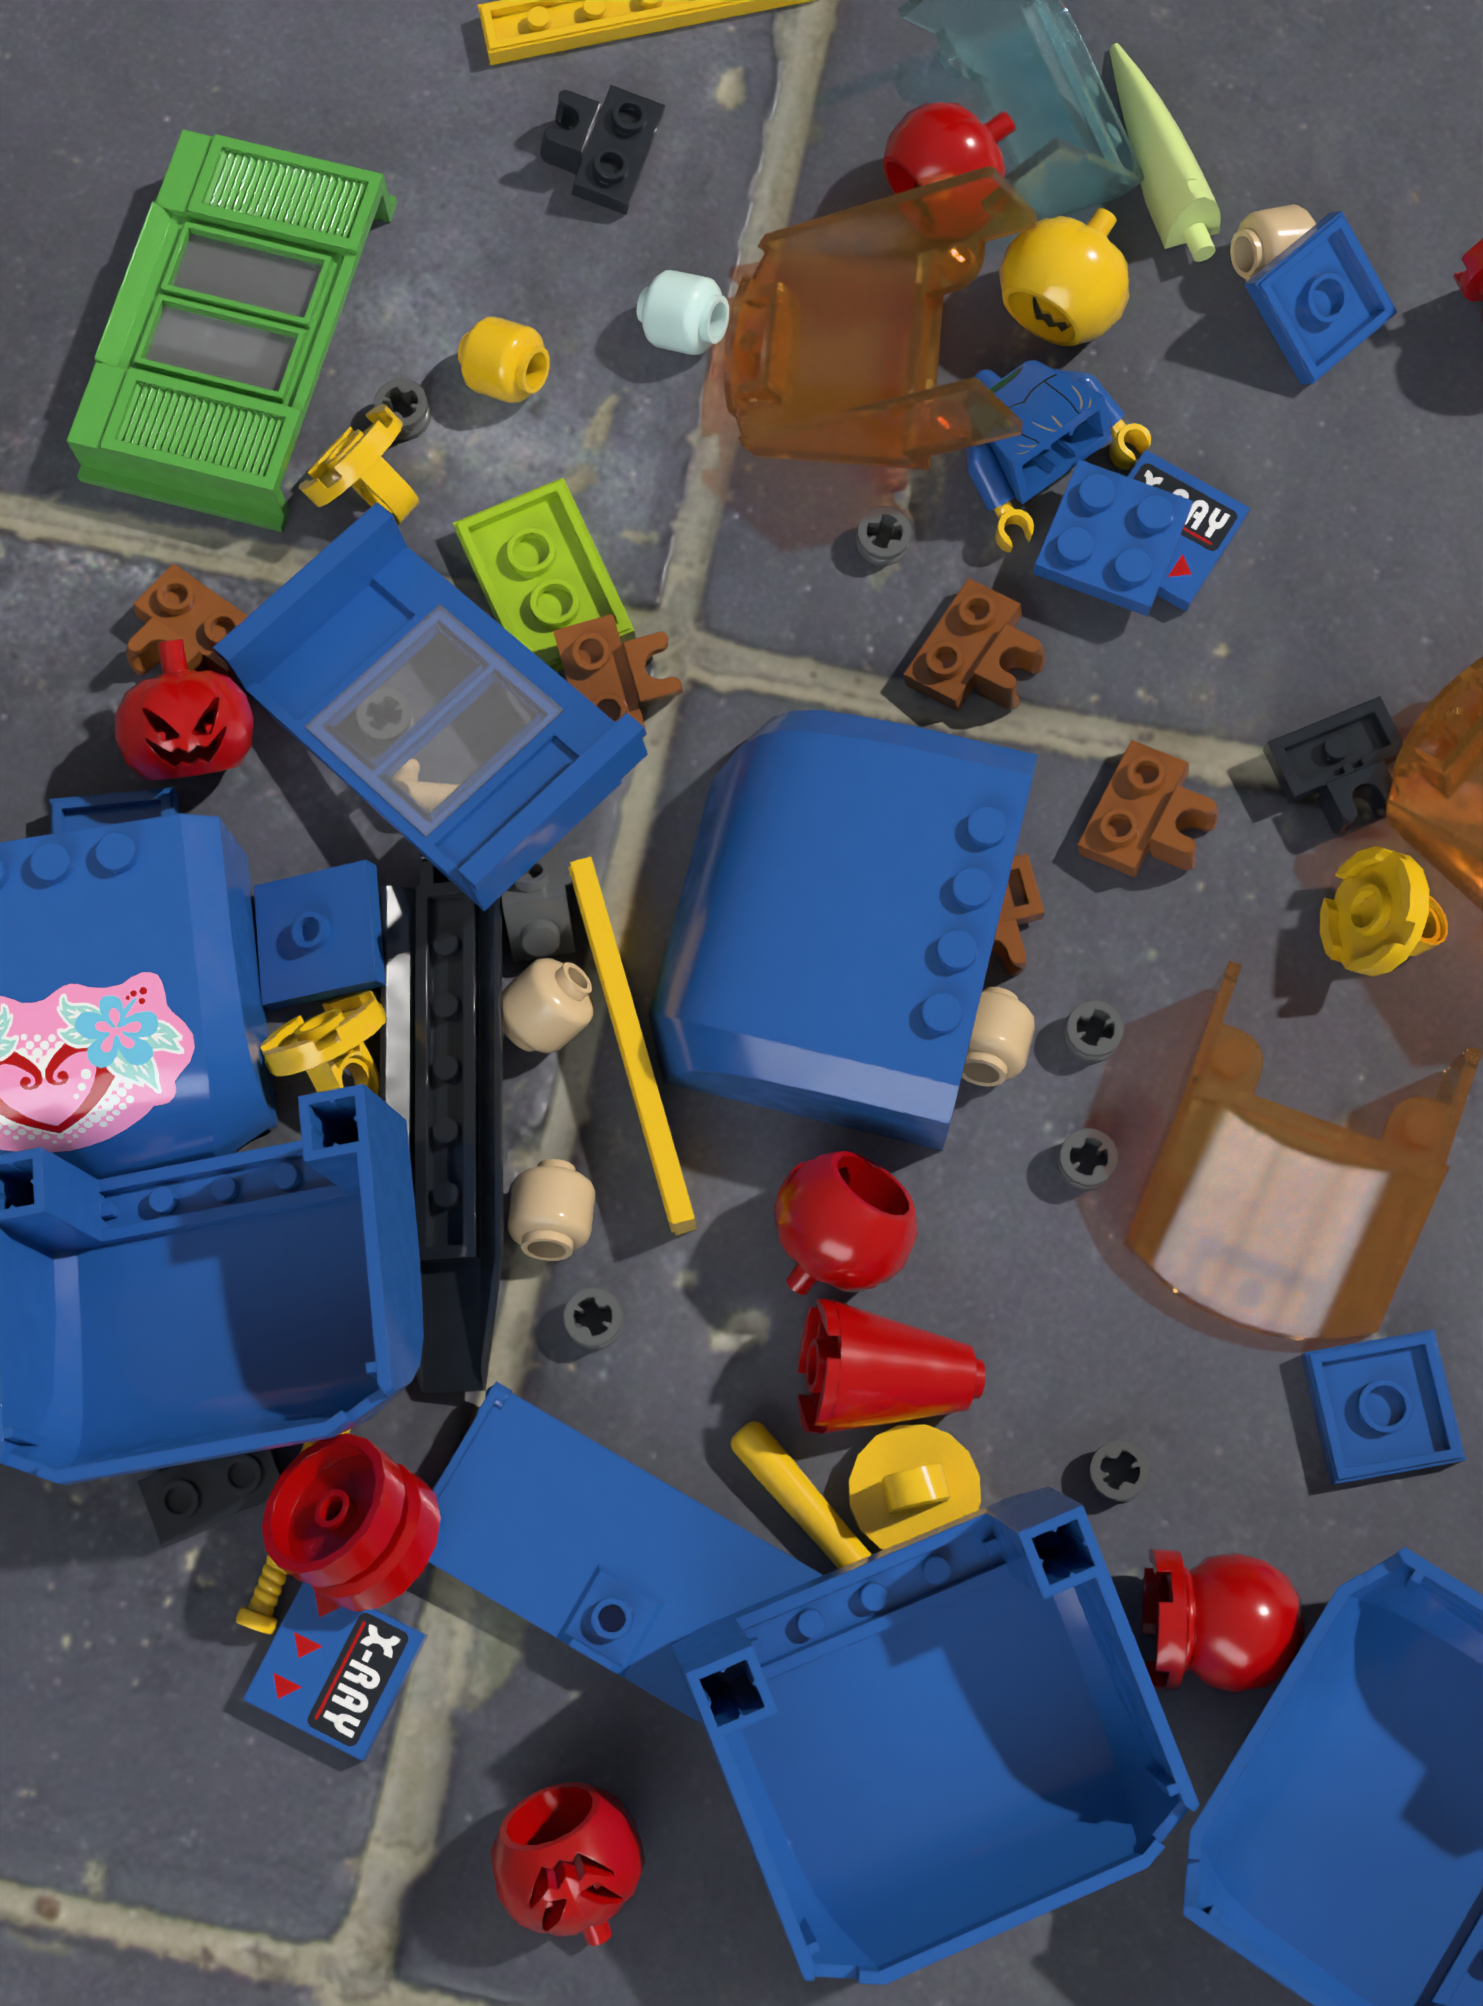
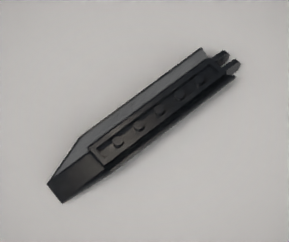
M420 854V885L416 886V888L391 885L381 886V929L386 986L381 987V1004L387 1017L386 1022L381 1026L380 1098L407 1120L423 1304L424 1339L420 1367L416 1372L421 1392L424 1395L486 1391L504 1255L502 897L500 896L488 909L483 911L453 882H448V878Z

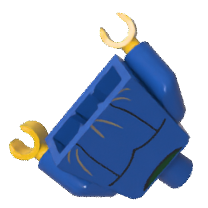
M1037 360L1026 361L1004 378H1001L989 369L982 370L972 378L967 388V396L971 400L966 408L970 429L964 436L967 469L987 511L994 509L999 522L995 531V540L1001 550L1008 553L1012 551L1013 545L1010 537L1004 530L1007 525L1016 524L1020 526L1028 542H1030L1034 531V523L1031 516L1023 510L1014 509L1010 500L1016 498L1021 504H1024L1074 468L1078 459L1085 460L1111 441L1112 437L1114 441L1109 448L1110 460L1115 466L1123 470L1130 469L1136 462L1133 452L1126 447L1124 442L1132 444L1141 455L1151 445V434L1148 429L1136 423L1126 425L1121 419L1125 415L1123 410L1098 379L1087 372L1054 370Z

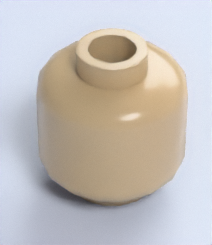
M1284 205L1251 212L1241 221L1237 232L1231 240L1230 254L1234 269L1247 282L1317 223H1315L1310 213L1299 205Z
M551 958L535 960L507 985L502 992V1030L522 1050L528 1052L538 1051L541 1053H552L560 1050L583 1030L594 1016V1002L590 994L592 991L590 979L581 968L573 963L567 962L563 964Z
M988 987L982 991L962 1073V1078L966 1081L980 1086H998L1003 1084L1004 1081L1018 1076L1025 1068L1035 1031L1033 1014L1025 1004L1018 1000V997L1013 992L1000 987Z
M559 1159L540 1161L537 1167L526 1169L515 1177L511 1189L507 1231L512 1239L521 1245L523 1253L539 1260L559 1261L572 1256L573 1251L578 1250L588 1242L592 1231L595 1189L591 1181L581 1173L576 1172L575 1167L571 1163Z

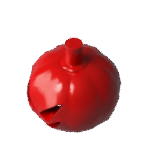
M925 103L907 112L888 136L883 156L884 173L896 198L913 220L928 232L960 234L982 225L1002 202L1007 185L1006 168L1001 149L997 144L1016 130L1015 124L1005 111H1001L983 124L975 114L958 103ZM917 184L922 190L923 197H926L934 217H931L930 211L922 210L920 201L913 199Z
M183 639L157 642L163 674L155 678L141 680L125 692L115 713V739L126 764L146 781L188 777L240 767L252 746L254 716L245 692L228 676L211 670L200 672L188 670Z
M829 1152L817 1155L814 1159L801 1162L790 1171L783 1181L774 1204L775 1226L779 1231V1242L792 1260L798 1263L786 1278V1283L794 1292L800 1295H806L817 1280L841 1291L853 1293L873 1289L879 1284L886 1283L905 1267L918 1236L915 1206L905 1187L879 1164L853 1152Z
M580 1782L555 1784L537 1791L519 1802L504 1818L490 1850L497 1898L508 1914L520 1926L537 1933H550L557 1937L576 1935L582 1931L587 1944L590 1946L601 1945L611 1937L612 1930L608 1920L616 1915L624 1902L634 1895L645 1865L642 1840L638 1832L636 1820L624 1804L610 1791Z

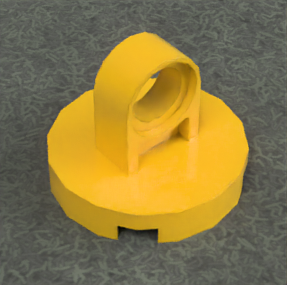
M381 404L365 414L373 423L363 432L359 429L354 431L349 427L325 450L307 472L313 480H306L300 483L299 489L319 508L330 503L351 486L371 507L378 502L393 515L399 526L420 501L414 490L381 457L398 436L403 426V422L387 405Z
M1373 846L1357 851L1339 867L1335 876L1343 880L1337 888L1334 900L1324 897L1320 909L1319 933L1325 953L1331 960L1341 962L1347 970L1374 977L1390 973L1407 960L1409 956H1417L1445 941L1448 935L1446 915L1440 904L1433 897L1429 896L1430 889L1424 870L1411 856Z
M372 991L354 992L323 1003L322 1005L326 1012L304 1022L301 1015L293 1018L272 1032L260 1045L262 1054L265 1057V1064L269 1072L275 1076L292 1075L306 1070L318 1093L344 1088L342 1074L344 1068H347L353 1076L355 1085L364 1084L379 1096L380 1076L363 1041L381 1028L386 1022L387 1014L382 1004L378 1003Z
M926 1424L898 1425L876 1435L858 1454L848 1481L849 1508L860 1532L881 1550L890 1548L979 1510L981 1504L980 1475L969 1451L949 1433Z

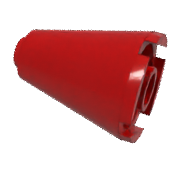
M831 1299L815 1300L817 1307L809 1308L801 1336L798 1373L806 1374V1383L810 1395L797 1394L800 1421L806 1433L825 1434L964 1412L970 1408L973 1399L981 1398L985 1387V1364L982 1359H976L971 1345Z

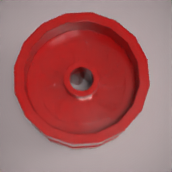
M345 1433L333 1438L320 1440L300 1452L281 1473L267 1499L262 1532L265 1551L280 1569L297 1580L310 1584L317 1593L335 1605L358 1612L382 1607L402 1595L420 1576L437 1545L441 1516L436 1494L423 1479L404 1465L395 1463L385 1451L367 1438Z

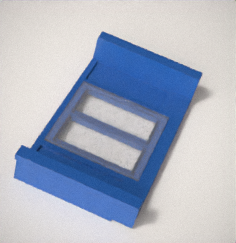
M378 502L213 647L216 654L225 661L247 696L301 745L303 744L483 911L488 909L622 783L621 779L648 755L642 739L647 734L644 726L627 712L617 722L608 717L406 545L393 515Z

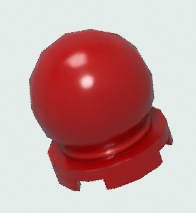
M1149 1549V1561L1153 1564V1568L1144 1567L1141 1634H1155V1661H1144L1154 1689L1178 1690L1182 1683L1183 1674H1186L1189 1669L1210 1687L1240 1693L1268 1687L1288 1670L1300 1649L1305 1634V1620L1302 1600L1285 1574L1267 1561L1236 1552L1208 1556L1189 1570L1184 1566L1180 1551Z

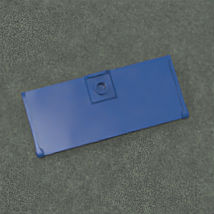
M496 1381L493 1386L487 1389L485 1393L486 1398L477 1412V1417L433 1489L437 1497L441 1520L437 1545L428 1562L701 1723L672 1645L702 1626L823 1575L513 1394L511 1389Z

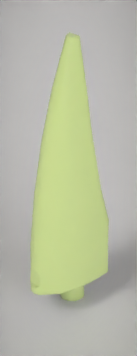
M1115 43L1109 51L1123 118L1145 203L1164 249L1186 243L1194 261L1201 262L1207 260L1216 251L1210 236L1219 234L1221 222L1220 209L1190 147L1165 104L1138 66L1118 43Z

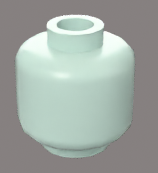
M665 270L656 276L650 286L645 287L640 293L637 302V317L642 322L647 340L653 346L690 355H700L723 338L729 321L728 300L722 296L721 289L713 279L680 271Z

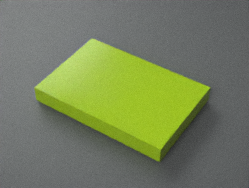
M564 477L452 523L494 620L555 672L564 669L553 630L613 614L621 644L636 638L632 623Z

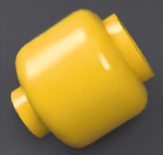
M486 317L477 322L462 337L458 347V361L461 365V373L466 385L476 393L507 403H520L538 392L544 385L549 373L550 357L545 349L541 335L530 326L500 317Z

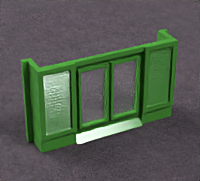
M182 129L156 202L152 201L94 357L96 363L67 438V443L81 465L77 475L80 482L283 533L290 514V509L280 488L373 220L377 219L391 223L397 205L396 196H391L388 193L384 174L215 134L213 137Z

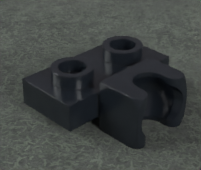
M610 85L602 109H600V102L569 90L559 92L555 122L558 126L567 130L556 127L545 129L540 149L542 160L550 165L577 174L573 183L572 195L627 215L663 118L665 105Z
M1381 696L1268 741L1263 749L1289 805L1318 793L1317 801L1332 831L1337 835L1345 834L1349 825L1357 817L1358 811L1353 799H1362L1367 802L1373 813L1379 818L1389 816L1400 803L1399 790L1386 765L1402 759L1408 750Z
M273 1448L171 1466L166 1470L139 1480L138 1484L160 1544L266 1502L283 1471Z

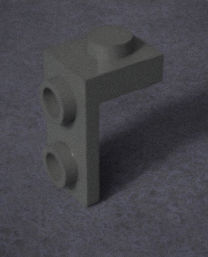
M559 841L501 895L513 962L576 953Z

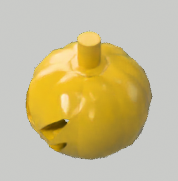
M1097 208L1087 225L1082 221L1064 216L1036 221L1028 224L1007 246L999 269L1003 303L1011 316L1032 334L1052 344L1075 346L1097 340L1122 317L1130 297L1128 264L1121 251L1107 238L1117 221L1110 211ZM1033 297H1035L1042 314H1050L1054 323L1065 322L1068 329L1061 332L1057 326L1048 327L1044 320L1036 319L1033 309Z

